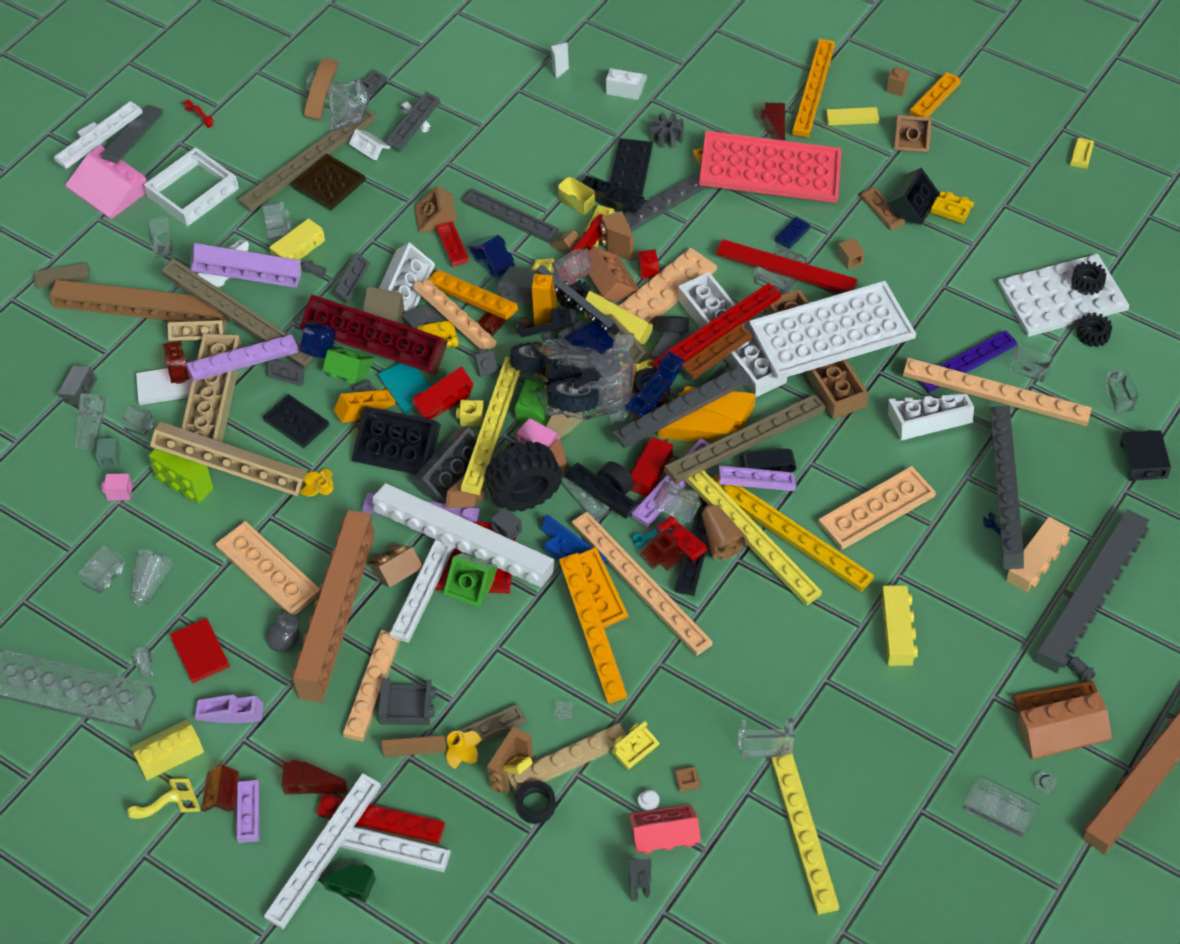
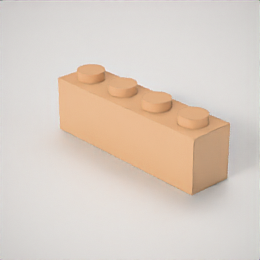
M1048 517L1024 549V569H1009L1006 581L1027 593L1031 587L1035 588L1040 581L1039 576L1048 571L1050 561H1055L1060 553L1059 549L1068 544L1070 528Z

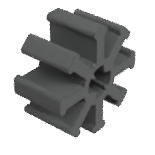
M659 113V120L655 118L651 120V141L654 143L658 140V147L664 148L666 141L669 142L670 148L676 147V141L682 143L684 140L683 119L676 120L675 113H671L670 118L666 119L664 113Z

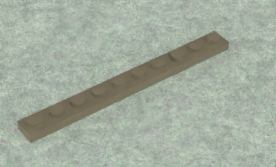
M364 107L239 198L240 204L252 212L303 175L326 154L330 155L352 138L355 129L364 130L377 120L376 115Z
M174 258L162 270L164 276L263 342L288 336V334L195 272L190 271L189 268ZM295 340L298 346V353L285 357L297 365L304 366L306 370L317 355L314 351Z
M814 394L666 465L664 471L677 484L825 412L826 406Z

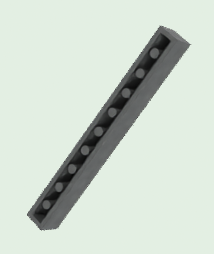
M1010 406L990 407L1004 570L1024 569V550Z
M1128 509L1126 510L1038 650L1035 663L1056 674L1061 667H1066L1070 659L1068 655L1070 652L1074 653L1079 645V642H1077L1079 637L1083 639L1088 630L1087 624L1094 622L1097 613H1095L1097 608L1102 609L1106 601L1105 595H1110L1114 589L1115 584L1113 582L1115 580L1119 581L1124 571L1122 570L1123 566L1127 567L1132 559L1131 553H1136L1141 544L1139 540L1141 538L1145 539L1150 529L1147 527L1149 519Z

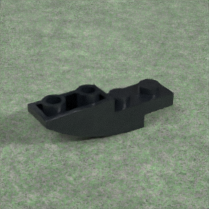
M586 176L581 181V183L594 190L597 203L612 208L616 212L622 211L624 214L628 210L636 213L645 203L644 196L616 189L615 183L591 176Z

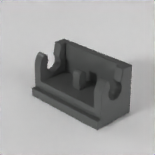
M72 366L58 392L59 397L68 398L65 401L66 404L83 407L97 381L91 368Z
M651 859L629 860L631 901H637V891L640 888L645 889L646 898L650 896V882L652 881Z

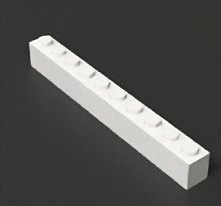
M387 483L373 496V511L421 532L428 537L440 540L446 545H452L453 548L497 565V568L531 584L542 587L553 574V558Z

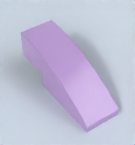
M234 694L202 699L197 702L195 719L216 723L261 722L264 703L257 696L237 698Z

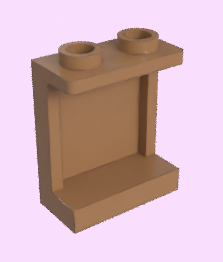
M512 727L487 765L490 786L497 793L503 792L508 795L510 792L508 773L502 767L515 756L530 757L531 759L534 756L532 736L516 727Z

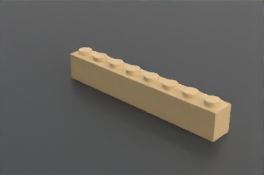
M159 422L155 428L150 447L298 496L307 473L305 470L163 422Z

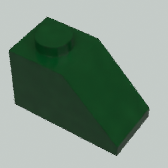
M352 864L325 876L323 879L326 890L363 902L367 901L376 881L374 870L363 864L360 866Z

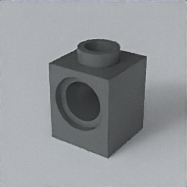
M505 507L501 511L496 512L491 518L492 531L513 540L522 532L521 520Z

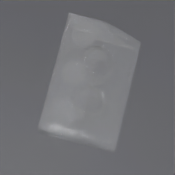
M981 776L972 785L963 808L974 817L980 816L986 819L992 826H1000L1006 829L1012 836L1023 837L1041 804Z

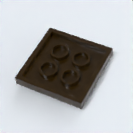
M326 154L292 184L294 189L332 211L365 182L366 178L362 173Z

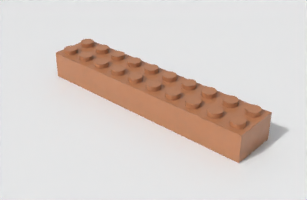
M348 510L346 517L342 518L341 533L337 534L336 548L332 550L330 566H327L325 570L326 579L320 585V597L316 599L314 615L309 619V631L304 634V646L302 651L300 650L298 653L297 667L292 671L291 678L294 680V689L297 691L299 699L323 703L375 538L370 513Z

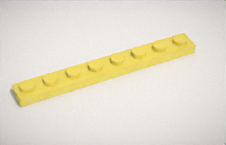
M793 754L772 757L771 762L817 915L838 911L837 897Z

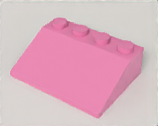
M99 145L86 155L65 186L111 220L146 194L144 184L147 181L144 175L122 160L118 163H113L101 159V153L105 148Z

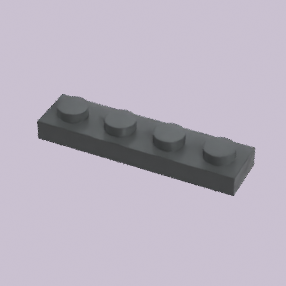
M426 91L386 140L387 145L401 152L439 105L440 99Z

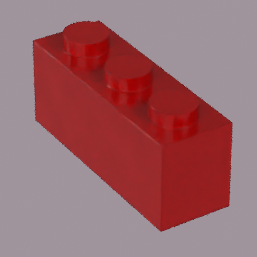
M652 437L649 443H645L642 456L637 458L634 470L629 472L634 480V487L630 491L646 497L657 486L664 473L665 466L669 464L673 456V444Z

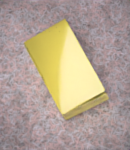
M572 177L566 178L559 184V201L582 215H585L595 206V193L593 189Z

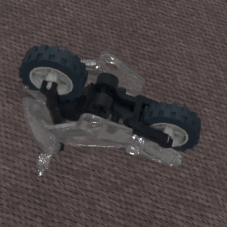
M549 332L541 334L540 342L520 343L518 346L514 345L511 348V367H515V370H521V372H530L542 384L545 383V388L538 390L536 394L547 415L564 414L582 420L609 415L610 423L628 422V411L625 405L629 402L632 393L634 362L629 350L634 343L633 333L615 335L612 349H608L604 355H601L595 349L573 346L563 338L553 339Z

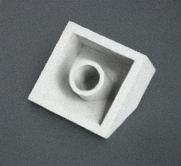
M610 68L606 78V94L639 100L647 75Z

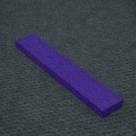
M1005 330L939 366L967 373L1017 346V341ZM917 380L927 393L940 387Z

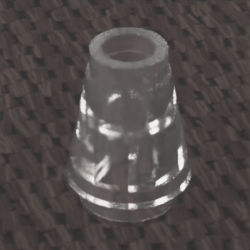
M145 646L134 649L131 658L141 678L151 677L153 675L151 651Z

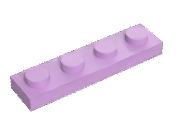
M719 466L717 471L719 484L783 491H795L796 488L795 475L792 472Z

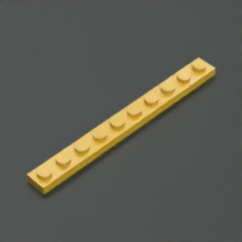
M718 473L712 478L749 517L860 592L874 580L872 573L742 486L719 484Z

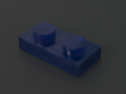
M795 217L775 237V242L789 250L810 230V224Z

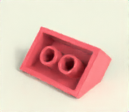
M692 804L629 814L636 852L647 854L655 849L671 850L674 846L683 845L690 847L701 842L698 817Z

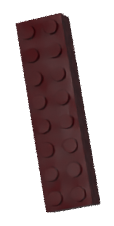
M313 294L310 296L299 329L435 376L448 341L442 337Z

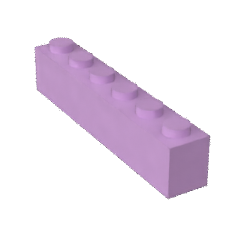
M194 243L191 252L190 271L297 288L301 277V260Z

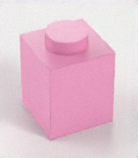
M129 473L106 474L105 482H102V492L105 493L107 500H131L133 484Z

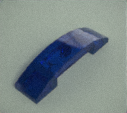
M669 351L658 364L659 369L639 394L635 393L625 406V409L639 417L649 412L672 385L685 360Z

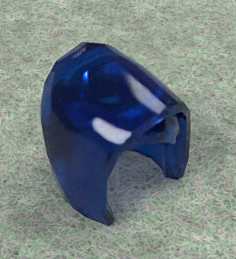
M308 323L304 328L299 350L313 357L325 358L327 350L332 349L335 343V329L323 324Z

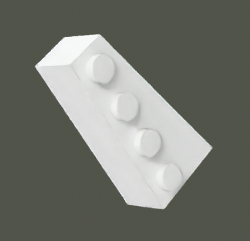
M967 394L942 395V398L926 396L921 400H913V397L905 398V401L888 399V416L901 440L973 423L974 405Z

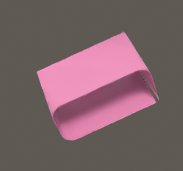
M530 418L517 431V441L523 444L527 441L533 443L540 442L551 448L557 439L560 440L559 435L556 437L558 433Z

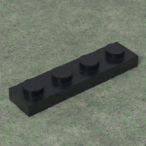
M577 462L566 471L565 477L625 519L638 507V503Z

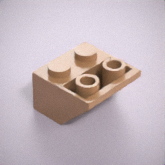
M399 543L388 548L389 551L386 553H379L371 558L372 561L367 563L382 584L387 587L395 585L422 568V564L413 547Z

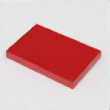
M207 618L170 634L192 684L230 667Z

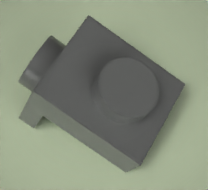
M482 349L477 351L478 354H475L474 358L480 377L498 373L493 350Z

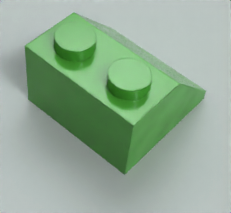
M343 347L328 349L323 371L328 372V375L331 377L339 378L340 376L345 378L347 382L356 383V381L364 379L375 357Z
M526 379L515 406L516 422L525 423L530 418L545 427L547 426L556 409L547 402V396L544 394V383Z
M463 553L454 556L443 594L480 607L493 585L498 566Z

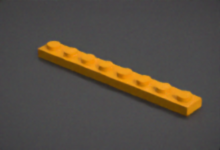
M819 39L793 128V135L810 137L836 41Z
M578 553L561 558L559 561L607 702L612 704L626 699L628 696Z

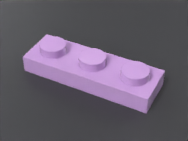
M259 780L238 782V843L260 841Z

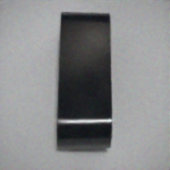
M791 449L746 453L739 457L740 468L792 473L797 469Z

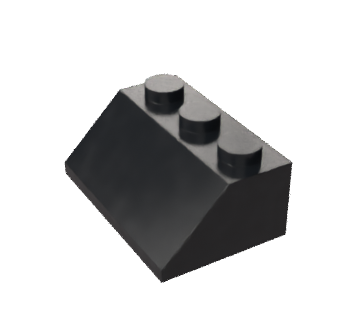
M921 167L904 176L887 202V205L896 217L921 225L930 213L940 192Z

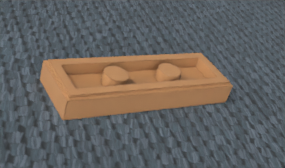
M876 187L861 193V199L890 231L905 224L904 219L896 217L887 205L888 200Z
M444 735L382 740L384 757L447 752Z

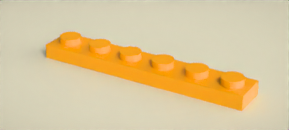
M437 270L427 279L433 282L440 291L505 320H508L518 310L517 303L441 270Z

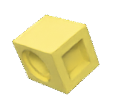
M461 400L460 408H457L456 417L460 419L461 426L482 427L485 413L483 400Z

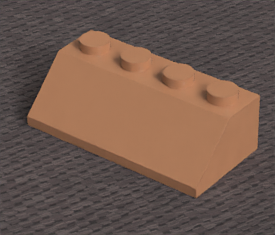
M1099 692L1021 711L1017 721V726L1032 760L1112 739L1108 711Z

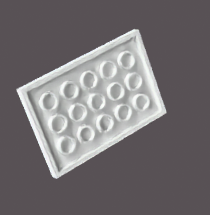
M1099 254L999 279L998 286L1027 337L1078 324L1080 318L1082 319L1083 315L1087 316V313L1093 315L1094 312L1097 313V316L1103 314L1102 317L1127 311L1130 306ZM1087 261H1091L1090 264L1096 262V266L1100 264L1102 265L1101 269L1105 268L1107 276L1102 291H1099L1098 294L1094 292V295H1090V292L1084 295L1085 292L1079 293V289H1074L1071 279L1077 264L1081 265V262L1087 264ZM1083 276L1087 280H1095L1093 277Z

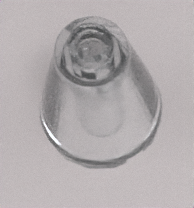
M138 550L135 556L130 599L133 600V604L143 607L148 605L175 564L167 556L161 554L159 557L154 555L155 551Z

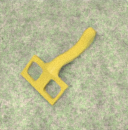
M170 779L171 791L165 793L147 807L132 806L128 808L127 813L131 819L146 818L159 811L168 802H177L180 812H198L201 809L189 779ZM175 783H185L188 791H179ZM182 800H191L195 808H185Z

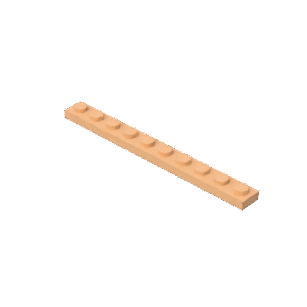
M908 358L903 372V376L1083 426H1087L1092 407L911 358Z
M588 512L572 521V527L593 548L596 547L598 552L607 557L606 562L696 656L712 646V640Z

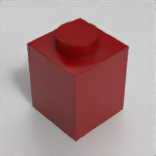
M656 249L638 252V268L641 279L653 278L659 273Z

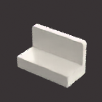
M355 129L349 145L373 160L378 159L382 148L390 149L391 147L368 131Z

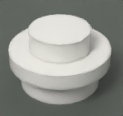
M652 790L643 791L638 797V804L645 811L654 810L659 805V796Z

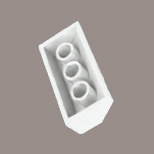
M409 242L396 250L379 288L402 293L405 312L417 307L421 295L413 288L414 284L418 281L427 280L432 273L435 263Z

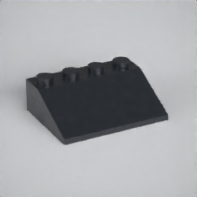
M364 406L351 461L416 475L432 457L441 424L435 420Z

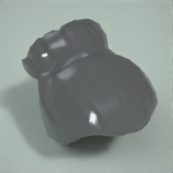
M281 613L276 616L275 623L267 634V643L272 650L288 651L293 648L300 638L298 630L299 617L289 613Z

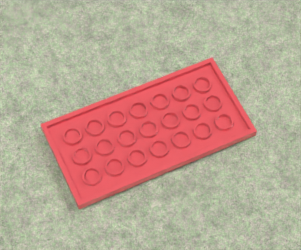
M705 131L699 185L837 203L841 148Z

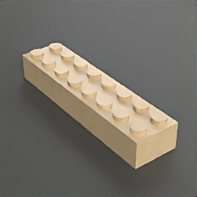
M203 334L197 360L243 348L240 336ZM239 369L192 381L181 429L223 443Z

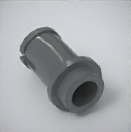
M306 260L302 266L305 273H312L320 278H323L326 273L325 267L315 264L312 260Z
M1078 656L1074 657L1068 665L1081 676L1083 681H1091L1096 674L1094 668L1088 667Z

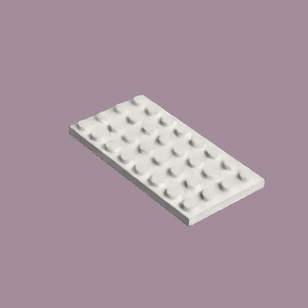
M886 281L749 321V327L777 380L916 338V332Z

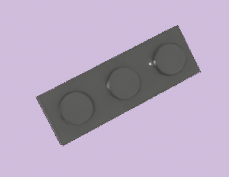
M358 252L353 254L332 290V293L344 304L350 300L370 265Z

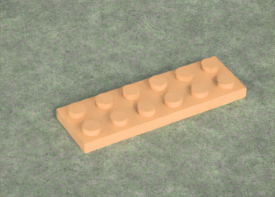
M689 248L619 306L652 324L655 322V316H662L679 302V285L708 272L712 275L717 270V265L694 249Z
M911 466L818 519V524L842 551L934 498L936 492Z
M246 521L215 544L216 548L286 613L296 615L320 596V588Z

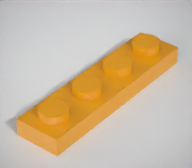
M946 72L910 109L909 115L929 117L960 85L961 78Z

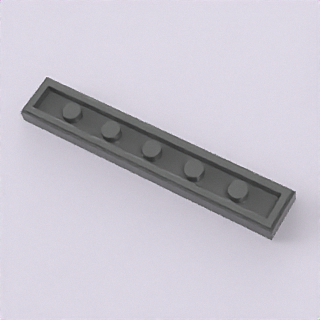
M147 105L142 110L143 113L132 120L101 153V159L118 163L161 117L163 109Z
M474 188L463 198L464 204L547 243H550L559 233V228Z

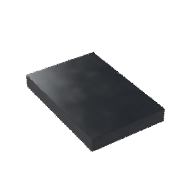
M289 394L263 416L264 422L303 449L329 426L328 420Z

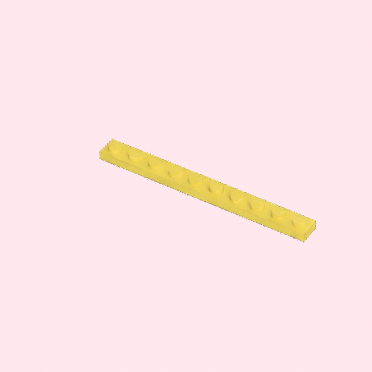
M506 356L461 485V491L476 495L481 493L485 481V470L493 457L521 370H515V367H511L510 357Z
M704 470L685 479L708 505H719L747 536L749 540L748 546L806 606L822 595V591Z

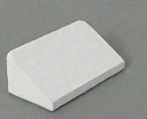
M567 42L551 46L552 71L556 78L569 69Z

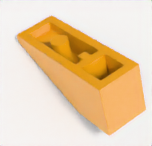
M388 390L343 393L339 396L334 412L342 423L357 422L362 418L364 406L384 410L395 405L396 401Z

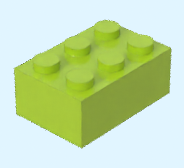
M156 448L148 455L155 479L160 483L169 485L173 491L182 493L186 499L193 500L199 504L214 489L206 465Z

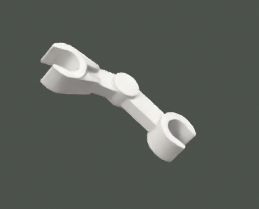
M407 101L400 104L404 108L402 110L404 114H408L412 109V106ZM425 121L420 127L423 133L429 131V123Z

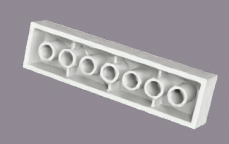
M710 272L678 286V301L700 329L736 305ZM747 320L742 325L752 335V339L724 359L732 369L740 366L750 377V383L746 384V387L758 397L787 383V377L777 380L749 327V320Z

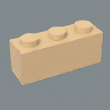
M226 320L168 322V341L202 340L203 334L227 335Z

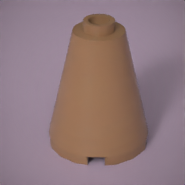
M710 504L704 508L702 518L713 558L718 560L717 557H721L722 560H725L742 551L741 547L744 544L747 546L749 543L747 536L719 505Z

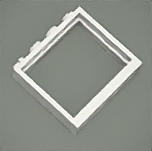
M196 147L144 184L147 197L187 227L239 189L237 178L234 174ZM197 165H200L220 180L218 184L184 209H181L159 193Z

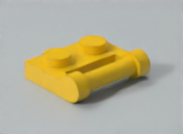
M449 320L417 327L418 330L446 339L448 341L447 347H459L455 327Z

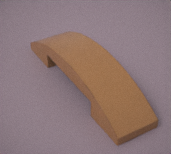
M327 58L321 60L310 88L304 117L321 120L325 108V100L332 79L336 75L339 61Z

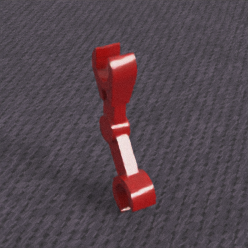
M189 99L182 102V104L186 105L185 110L187 112L194 111L203 119V123L207 128L214 125L212 123L214 122L213 118L209 115L207 116L198 105H194Z

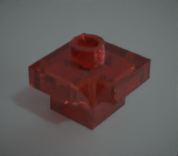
M666 529L651 539L649 545L640 555L652 569L661 564L666 571L679 563L683 558L678 550V542Z

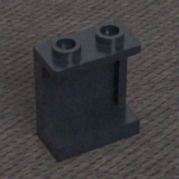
M570 309L551 311L553 322L534 326L533 318L517 319V332L521 337H530L573 327Z
M1161 430L1124 432L1121 437L1120 446L1124 447L1128 460L1129 481L1168 479L1171 465Z

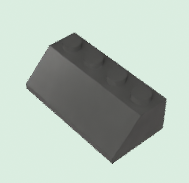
M469 426L457 429L411 481L423 495L437 503L446 504L447 491L466 474L478 437Z

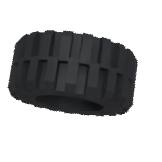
M527 441L524 444L517 443L513 447L509 446L505 451H500L497 457H493L490 464L486 467L484 479L492 499L501 509L505 507L511 512H516L517 510L521 512L528 508L533 509L536 505H541L545 503V500L550 499L561 485L562 471L552 450L548 446L540 442L533 443Z

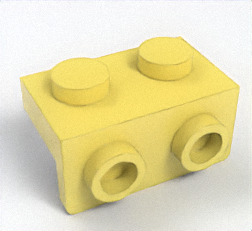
M646 721L641 725L636 723L629 730L630 734L626 737L620 736L613 743L615 746L612 754L627 771L660 745L659 741L646 728L648 725Z

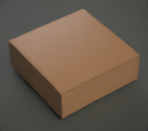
M696 766L675 770L679 792L700 788Z

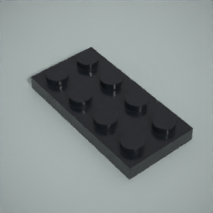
M619 139L610 182L615 183L616 189L643 196L653 142Z

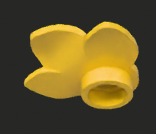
M324 468L319 473L315 471L306 473L304 479L306 486L299 493L308 497L318 493L321 495L330 494L334 489L331 470Z
M453 731L448 735L447 745L449 749L446 758L453 769H456L462 761L469 764L477 762L479 753L476 745L482 740L478 733L474 731L466 733Z

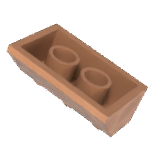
M593 246L581 260L584 271L590 275L592 283L598 288L599 294L603 298L616 302L633 295L639 290L617 254Z

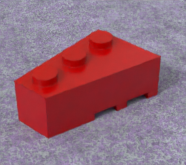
M461 366L423 393L416 394L413 397L411 407L418 417L431 420L461 403V400L470 398L474 383Z

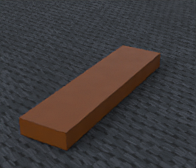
M740 323L684 362L682 369L694 380L751 340L752 335Z
M1094 681L1013 695V702L1019 716L1021 711L1097 693Z

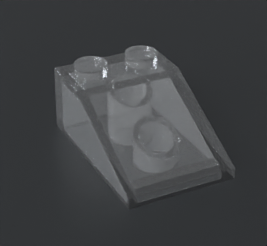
M360 79L330 89L332 131L363 122L369 106V90Z

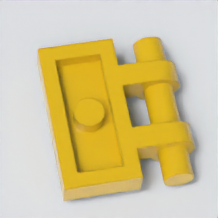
M941 191L931 208V213L964 224L975 202L964 196H956L952 192Z

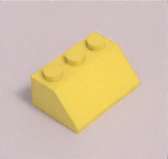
M188 719L130 747L146 781L204 753L201 742Z

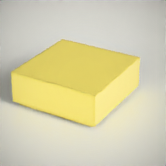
M515 756L502 768L508 774H521L533 763L530 757Z

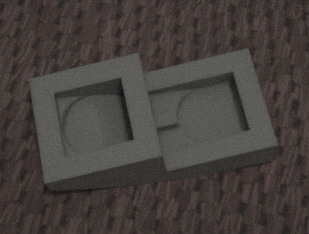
M373 69L366 79L361 78L351 90L366 98L376 92L387 81V78Z
M432 305L420 306L401 314L402 320L412 328H417L424 323L431 324L443 318V315Z

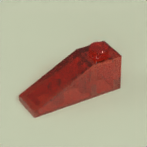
M765 103L764 110H761V120H764L765 129L772 139L785 141V103Z
M181 340L163 344L171 383L181 384L186 382L190 378L186 368Z
M299 760L283 763L282 788L285 795L348 793L346 780Z

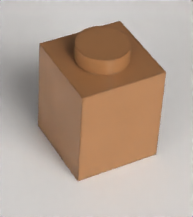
M893 67L888 77L887 92L903 96L908 87L910 71Z
M855 238L839 243L838 257L848 270L864 263L865 252Z

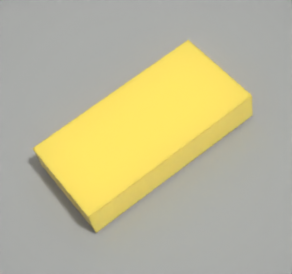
M1077 138L1070 166L1088 168L1094 141Z

